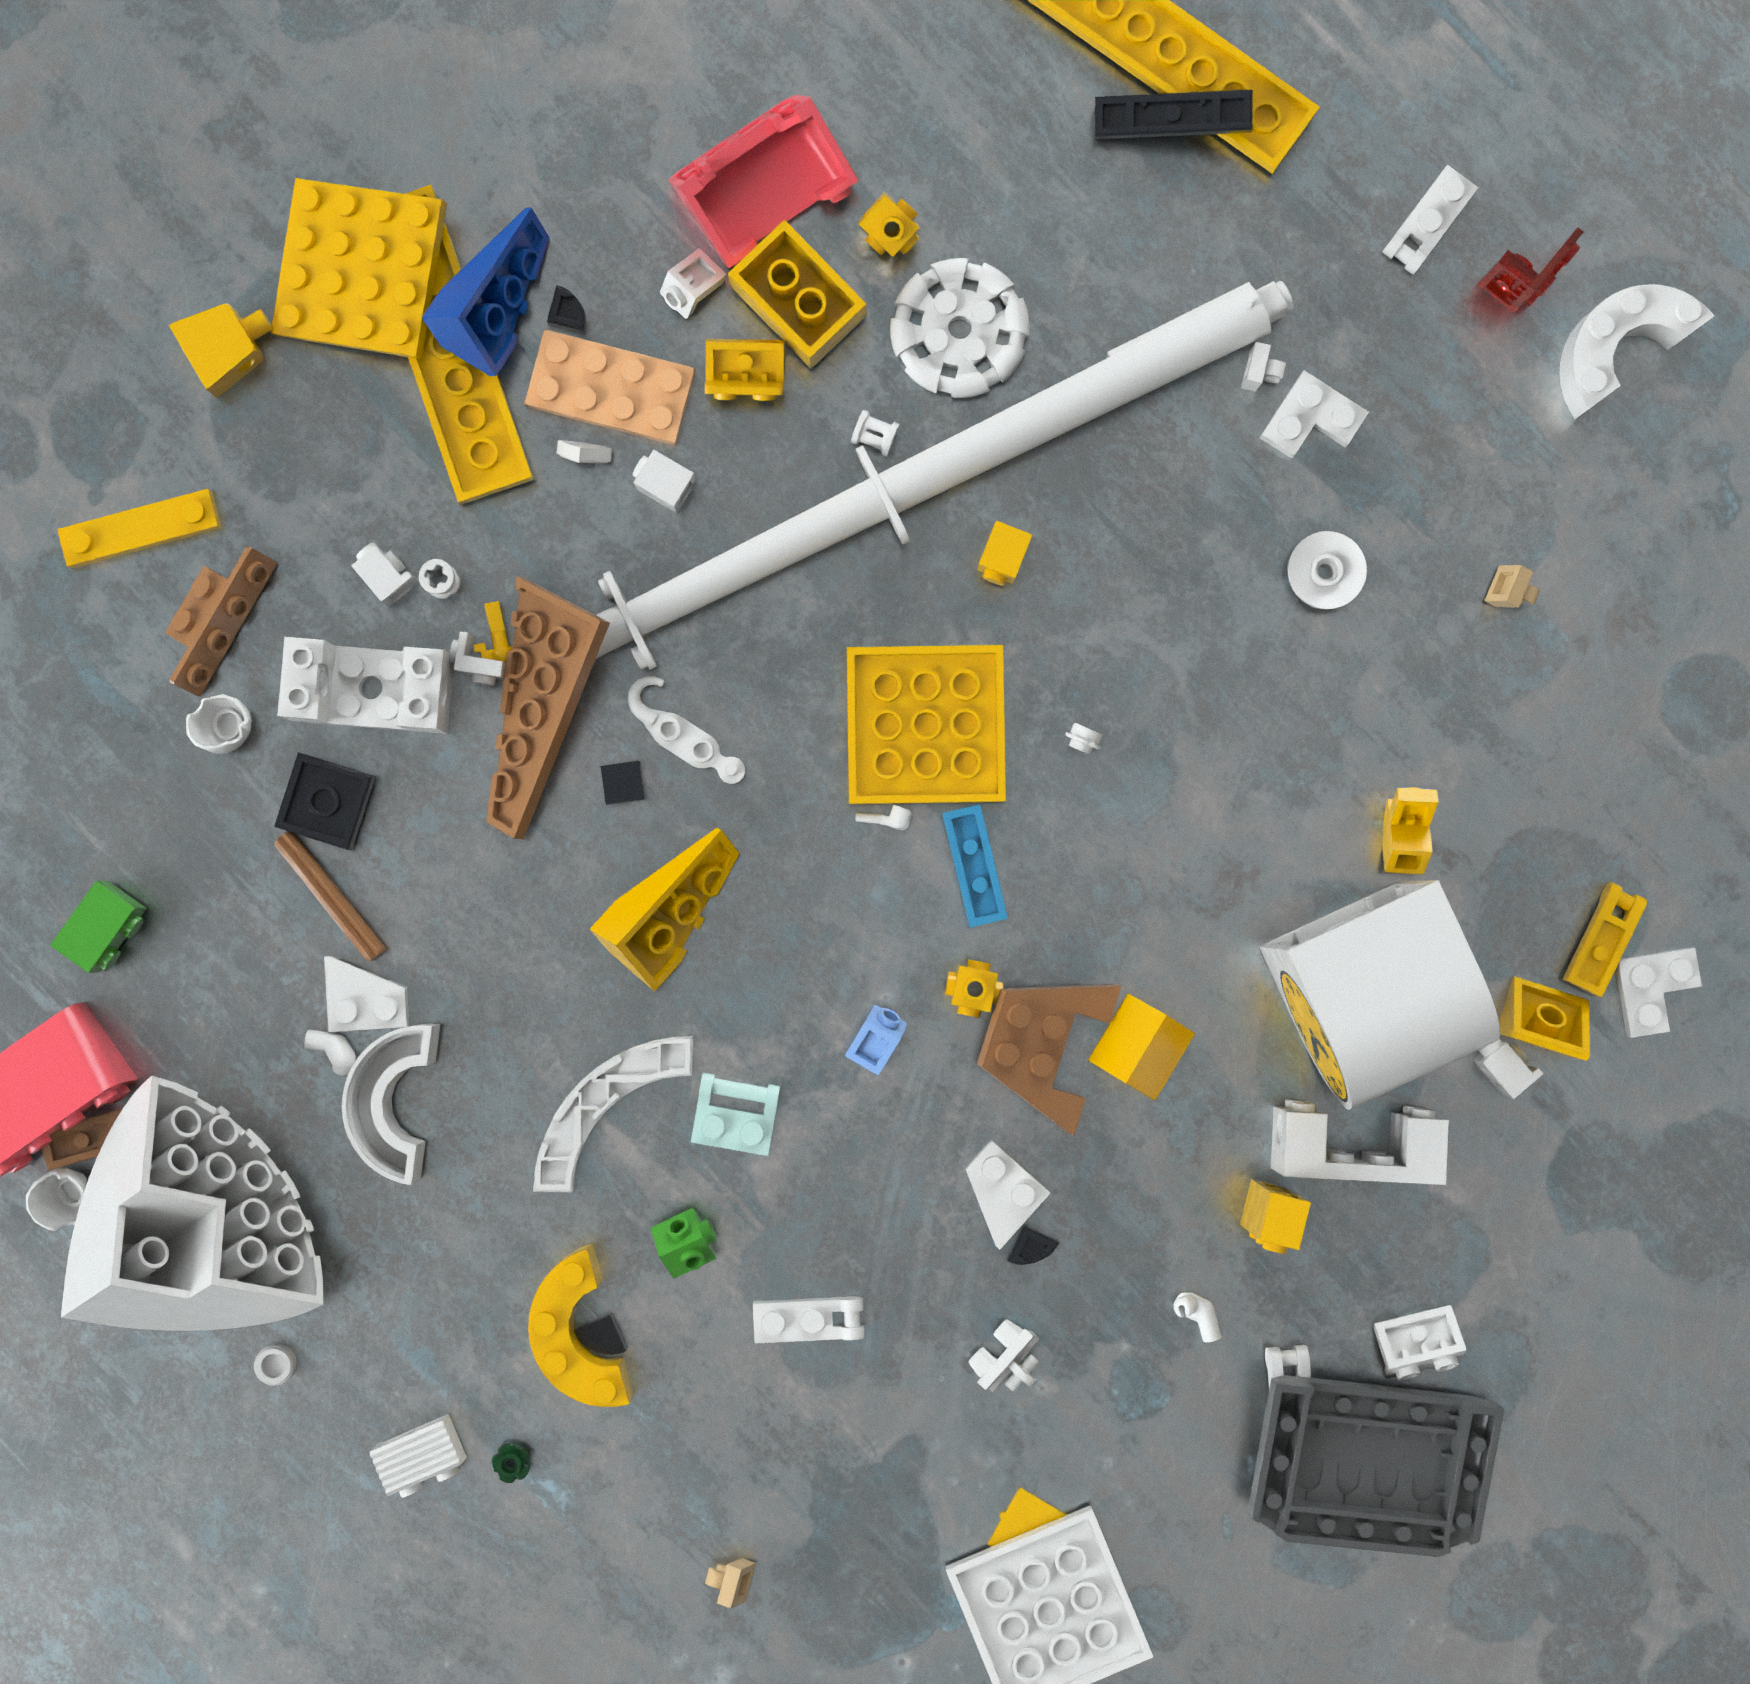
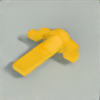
M499 601L485 603L484 607L493 649L486 650L485 643L473 645L474 653L480 652L481 658L506 663L507 652L513 649V646L508 645Z

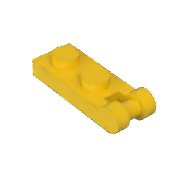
M1609 882L1603 889L1595 913L1562 979L1596 997H1603L1647 905L1646 898L1637 894L1631 896L1622 892V887L1613 882ZM1615 906L1624 909L1622 920L1611 915Z

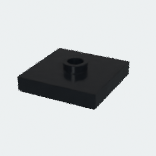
M298 752L274 827L352 851L376 776Z

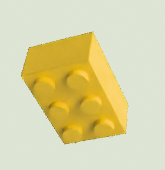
M785 219L727 273L730 287L782 340H785V343L810 369L867 316V304Z

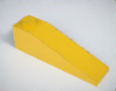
M715 828L615 900L593 924L590 931L617 960L650 989L656 991L682 962L687 952L683 947L693 928L699 930L705 919L700 916L710 897L718 895L740 853L724 832L719 828Z

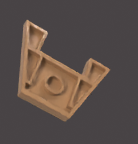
M1105 984L1000 989L976 1065L1065 1132L1074 1136L1086 1098L1052 1088L1075 1013L1110 1024L1121 986Z

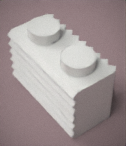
M449 1414L381 1442L370 1451V1457L373 1459L376 1472L379 1474V1479L382 1481V1486L387 1496L397 1492L400 1493L401 1497L409 1496L424 1487L422 1481L436 1476L438 1482L446 1480L460 1472L458 1466L462 1465L467 1458Z

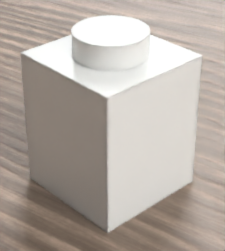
M654 449L649 458L643 456L639 460L633 472V476L636 477L634 485L638 491L675 513H678L697 481L692 471Z

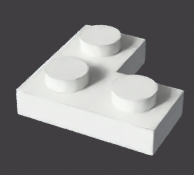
M1303 370L1259 438L1291 459L1295 456L1313 427L1343 447H1346L1369 412Z
M1684 948L1620 959L1615 974L1626 1037L1633 1038L1670 1032L1664 993L1702 987L1695 948Z

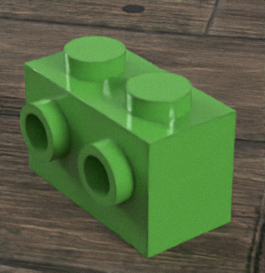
M95 881L50 946L87 973L102 972L103 969L107 971L119 958L121 952L118 948L125 938L134 936L142 926L144 920L141 916L147 908L111 882Z

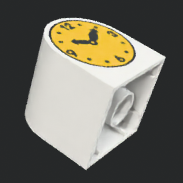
M1439 880L1398 881L1259 946L1308 1053L1333 1095L1347 1110H1351L1498 1041L1500 1037L1499 1020L1490 991Z

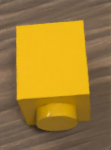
M996 520L977 570L984 572L982 578L1000 586H1004L1005 582L1013 584L1032 534Z

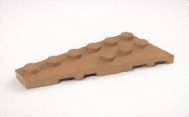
M516 576L515 590L520 592L517 612L512 611L510 626L515 627L513 649L508 651L506 656L500 713L504 714L502 735L497 734L495 749L500 750L498 772L493 774L491 779L486 822L513 839H524L610 622L526 578Z

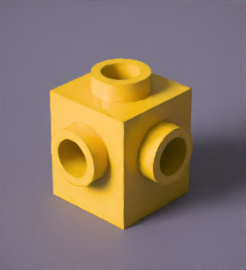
M885 192L858 220V225L869 234L864 240L881 256L885 251L892 257L898 251L904 255L919 239L915 232L920 227L914 220L919 214L904 199L901 198L896 203ZM893 221L898 224V228L894 232H887L884 229L888 222Z
M968 959L967 966L957 965L956 973L949 971L945 995L951 996V1005L958 1006V1014L980 1018L981 1011L991 1012L992 1004L996 1005L1000 989H1003V982L997 981L998 973L990 972V963ZM973 981H977L982 985V993L976 997L970 996L967 991L968 985Z

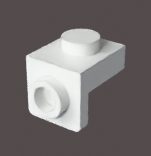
M460 631L459 639L453 640L450 649V663H454V670L460 674L471 675V682L495 686L496 679L504 681L506 663L471 657L474 636L468 632Z

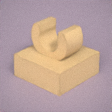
M1499 565L1485 602L1495 607L1519 608L1520 605H1523L1524 601L1534 605L1540 592L1538 588L1529 584L1534 571L1523 565Z
M740 1558L727 1564V1566L717 1564L716 1569L709 1568L705 1584L720 1589L717 1604L731 1609L746 1602L756 1566L755 1562Z

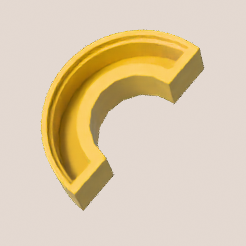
M590 1243L565 1256L549 1272L538 1287L529 1313L528 1333L533 1356L544 1376L553 1386L568 1397L578 1402L598 1407L628 1405L634 1396L624 1357L608 1358L596 1354L587 1348L574 1332L576 1329L575 1311L579 1300L584 1294L598 1288L603 1281L593 1243Z

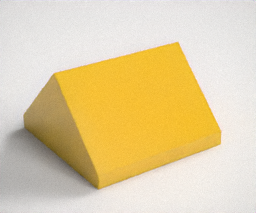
M1514 976L1499 1020L1500 1036L1566 1057L1587 1061L1590 1057L1589 1000Z
M1127 993L1092 1051L1088 1061L1156 1101L1195 1033L1166 1014Z

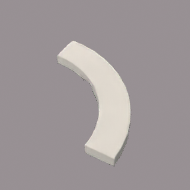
M694 1036L669 1037L632 1047L607 1060L581 1080L565 1098L545 1134L536 1162L533 1192H573L579 1157L589 1134L599 1119L622 1097L641 1086L676 1076H692Z

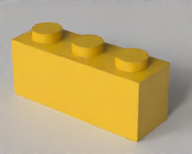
M1251 1179L1240 1225L1250 1232V1238L1256 1239L1255 1242L1261 1244L1262 1248L1281 1254H1286L1287 1248L1300 1250L1311 1202L1289 1188Z

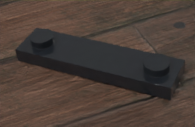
M1253 90L1095 97L1096 139L1253 133Z

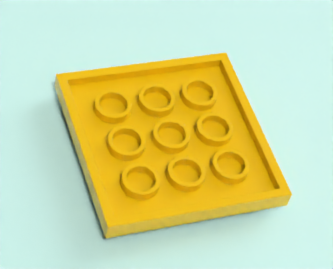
M295 178L271 334L284 338L422 359L427 325L422 316L431 304L447 202L437 198Z
M1003 645L847 647L849 804L1006 802Z

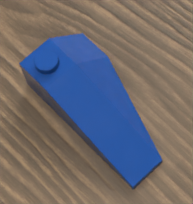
M532 207L522 210L439 291L422 316V319L441 347L489 376H497L515 348L518 336L513 332L519 315H525L529 303L524 300L530 280L537 279L550 238Z

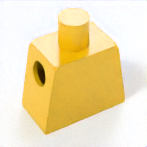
M229 303L221 304L168 325L205 389L216 398L224 394L263 361L264 355L255 340L273 330L272 324L261 308L242 319L240 314Z

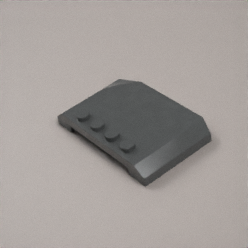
M1292 1375L1271 1378L1247 1513L1254 1521L1262 1523L1286 1542L1432 1557H1440L1451 1553V1547L1467 1541L1471 1545L1480 1542L1505 1409L1498 1403L1471 1395Z

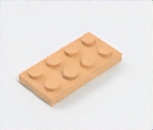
M544 329L524 404L527 408L676 446L696 371L694 367Z

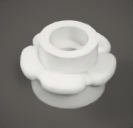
M1074 723L1070 733H1065L1067 737L1071 738L1068 746L1089 755L1093 748L1101 749V746L1098 745L1103 735Z

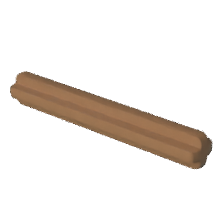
M289 831L282 834L274 842L276 848L367 961H373L385 951L384 945L298 837Z

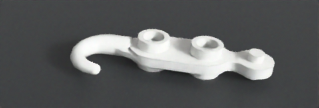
M645 676L639 678L631 685L628 692L630 711L637 719L644 723L659 745L698 769L715 768L720 778L728 784H736L744 778V763L736 757L722 756L720 747L712 736L675 713L650 709L642 703L641 691L648 685L664 686L665 681L656 676Z

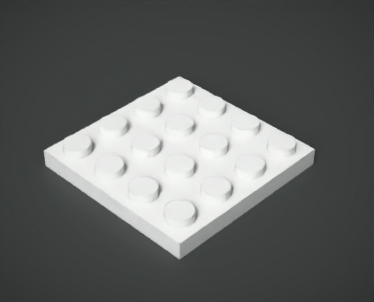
M1091 1505L945 1566L992 1684H1091L1153 1658L1149 1644Z

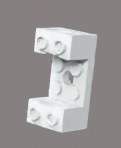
M284 637L277 716L294 722L448 734L454 663H450V654L441 649L404 646L403 651L335 646L325 640ZM369 678H378L382 683V692L375 699H367L362 692L363 684Z
M1285 1099V1106H1273L1271 1169L1284 1177L1446 1185L1449 1120L1436 1116V1110L1427 1109L1425 1106L1403 1105V1112H1390L1389 1155H1385L1386 1152L1363 1150L1361 1151V1157H1354V1154L1346 1153V1150L1326 1148L1328 1114L1318 1112L1316 1104L1309 1103L1306 1100Z

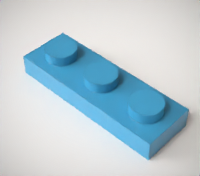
M981 805L942 813L969 928L1008 919Z

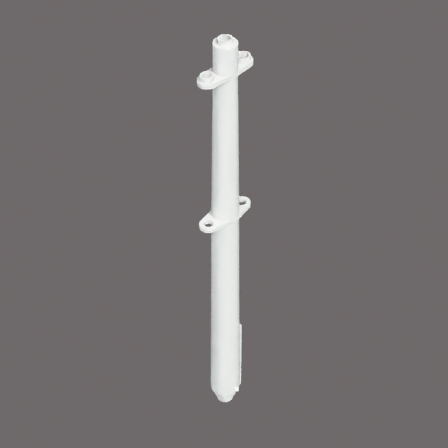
M1273 281L1255 290L1250 282L1108 351L1107 358L879 474L864 447L860 446L855 451L869 479L628 602L612 572L609 570L603 573L604 578L598 580V583L607 601L615 599L617 605L596 615L610 622L596 659L635 640L637 646L631 648V651L641 670L646 667L651 670L657 667V664L643 635L888 518L901 543L904 545L910 542L906 529L898 515L899 513L1271 333L1270 323L1286 316L1287 312L1294 309L1293 300L1288 288L1282 281L1276 283Z

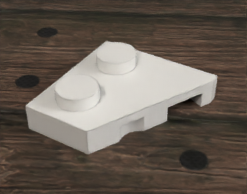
M335 956L324 957L328 1032L410 1026L408 987L341 961Z
M992 1139L965 1168L995 1246L998 1249H1001L1050 1194L1041 1183Z

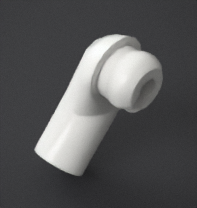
M308 1029L305 1036V1049L324 1051L333 1065V1072L340 1076L348 1075L356 1061V1055L346 1037L341 1034Z
M1192 1292L1179 1294L1173 1304L1175 1313L1181 1318L1185 1316L1198 1322L1203 1342H1213L1221 1339L1222 1334L1212 1302Z

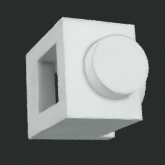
M370 543L364 547L356 556L358 560L351 565L379 600L388 607L419 583L408 571L403 574L401 573L406 567L392 550L384 553L375 543Z
M1500 1039L1479 1049L1478 1051L1481 1054L1473 1060L1500 1094L1510 1099H1515L1544 1074L1537 1067L1526 1066L1525 1063L1529 1059L1515 1043L1512 1042L1509 1045Z

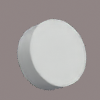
M271 1344L257 1354L254 1361L255 1374L264 1384L271 1386L280 1385L294 1374L297 1365L296 1356L286 1345Z

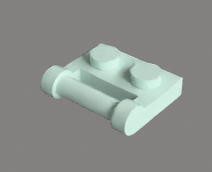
M703 1072L691 1143L768 1156L780 1086L769 1084L767 1088L716 1079L715 1074ZM712 1094L765 1103L764 1114L711 1105Z

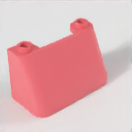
M793 95L781 101L680 169L668 181L725 266L731 268L734 265L736 266L758 245L757 242L771 233L784 219L789 221L818 200L825 201L830 199L832 203H836L844 199L852 192L850 186L859 180L811 97Z

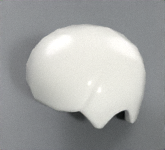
M225 694L203 698L199 708L186 717L187 736L195 746L214 754L230 753L244 743L251 731L252 719L250 711L241 700Z
M66 1167L48 1171L33 1182L26 1194V1209L35 1223L47 1230L57 1231L62 1227L75 1225L88 1180L83 1173Z

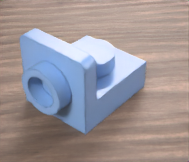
M873 1005L865 1022L848 1048L845 1057L879 1076L901 1040L907 1023L893 1010Z

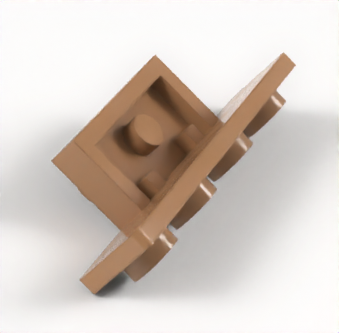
M247 546L228 579L203 566L165 634L188 647L170 677L172 684L196 696L202 695L277 565L276 561Z

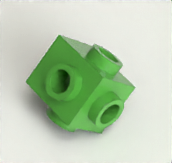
M694 1208L677 1214L650 1228L659 1258L673 1279L689 1271L699 1269L703 1265L717 1259L712 1243L717 1241L713 1227L708 1219L701 1221Z

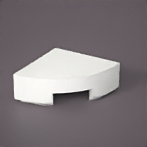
M558 440L556 454L578 463L607 464L611 462L612 448L590 443Z

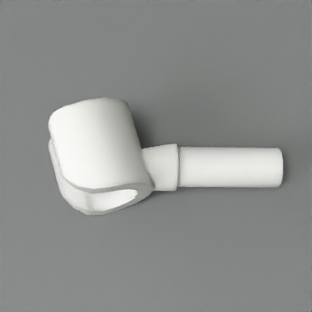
M893 805L889 816L856 812L855 821L876 823L897 830H905L910 824L913 813L908 809Z

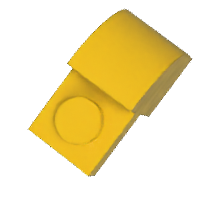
M1417 787L1397 788L1394 798L1387 799L1382 839L1385 872L1425 873L1433 852L1430 824L1439 803L1437 790L1420 789Z

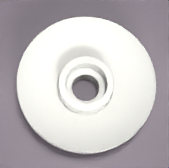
M1321 531L1304 538L1293 550L1288 563V578L1295 594L1306 604L1319 609H1336L1351 602L1362 590L1367 575L1366 560L1359 546L1346 535L1333 531ZM1320 566H1326L1330 569L1331 576L1329 579H1322L1319 576L1318 568Z

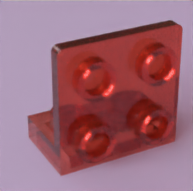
M1577 227L1552 252L1537 272L1533 270V266L1527 258L1507 250L1482 277L1478 285L1513 313L1523 303L1530 307L1556 279L1555 275L1561 268L1566 266L1579 251L1581 246L1576 241L1584 231Z

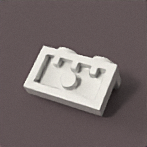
M1451 1305L1375 1323L1373 1327L1386 1365L1384 1369L1386 1379L1397 1377L1398 1381H1407L1420 1376V1371L1435 1368L1437 1372H1444L1459 1366V1361L1463 1360L1467 1351Z

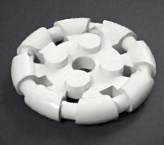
M966 258L938 261L931 264V269L922 275L916 273L898 294L894 303L897 307L895 318L890 319L892 348L896 358L901 357L907 367L905 372L909 377L933 393H936L938 390L952 394L951 397L954 398L978 396L989 392V387L997 382L1004 383L1022 362L1026 353L1023 349L1025 338L1030 337L1028 310L1024 299H1019L1013 290L1015 284L995 267L987 263H983V266L968 263L969 259ZM964 278L979 282L977 292L962 289ZM939 283L943 291L939 292L933 299L928 289ZM1000 298L1006 309L996 314L995 306L992 302ZM912 312L923 314L921 326L910 322ZM955 320H964L969 324L971 332L967 337L957 339L950 334L949 325ZM998 333L1010 335L1008 345L996 344ZM924 344L930 355L919 359L914 349ZM986 359L991 368L981 374L974 365ZM943 366L958 369L956 378L941 375Z

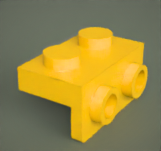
M706 339L705 394H714V398L718 400H733L737 398V395H752L753 399L758 401H771L776 399V395H783L785 383V340Z

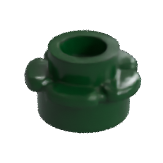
M512 1443L504 1444L498 1449V1454L492 1457V1470L497 1472L498 1478L505 1483H513L516 1479L522 1480L530 1470L528 1464L530 1455L522 1446ZM509 1460L514 1461L515 1465L513 1467L508 1466L507 1462Z

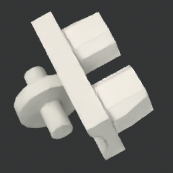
M1006 1319L993 1334L1007 1348L997 1359L985 1347H982L969 1360V1364L980 1377L977 1383L986 1391L989 1389L994 1392L1012 1371L1014 1372L1013 1375L1005 1382V1385L1011 1391H1014L1022 1381L1031 1388L1037 1383L1036 1378L1030 1372L1039 1361L1030 1354L1022 1364L1020 1362L1039 1342L1040 1338L1033 1331L1025 1328L1022 1329Z

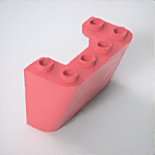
M86 1002L76 1003L63 1009L0 1053V1177L10 1171L15 1173L33 1161L30 1154L38 1152L52 1142L49 1135L59 1128L67 1131L85 1119L82 1112L95 1104L99 1108L107 1103L112 1105L123 1099L131 1092L128 1086L138 1080Z

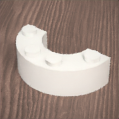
M1664 285L1633 286L1614 293L1603 300L1575 326L1562 352L1559 372L1560 385L1564 400L1573 417L1576 419L1621 386L1614 373L1613 355L1618 342L1626 336H1644L1656 340L1668 351L1713 318L1714 314L1692 295Z
M418 1024L400 1028L381 1036L360 1054L353 1064L344 1085L342 1118L351 1145L360 1158L374 1171L402 1184L413 1185L421 1180L426 1141L410 1136L399 1126L393 1114L392 1095L396 1083L407 1070L416 1066H427L436 1063L441 1024Z

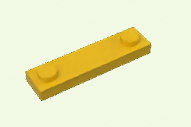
M204 489L57 529L66 566L73 569L222 529L213 492L210 489Z

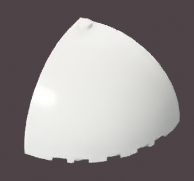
M151 1076L137 1089L118 1115L101 1147L89 1176L77 1214L69 1249L61 1318L134 1329L198 1331L240 1328L276 1322L301 1315L322 1306L323 1274L320 1256H315L310 1236L314 1228L311 1220L305 1219L296 1200L301 1196L286 1170L280 1172L276 1164L268 1156L267 1153L271 1150L262 1139L250 1128L245 1131L228 1117L231 1112L223 1106L215 1108L198 1098V1092L178 1083Z

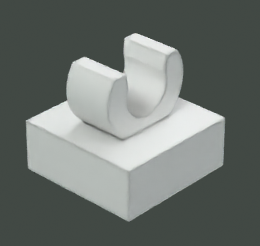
M1255 342L1249 351L1241 389L1256 392L1263 380L1278 384L1280 379L1283 378L1286 363L1268 359L1271 345Z

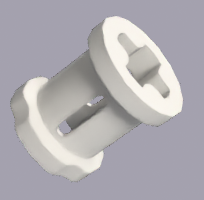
M863 410L854 429L851 443L856 445L859 442L881 450V454L887 457L897 436L900 424L896 422L888 424L869 416V411ZM867 430H873L875 432L883 434L884 436L879 437L877 435L867 432Z
M442 559L428 560L419 571L420 585L438 599H447L455 595L460 588L461 580L456 570ZM443 573L448 577L446 583L439 582L436 585L432 582L434 575L441 576Z

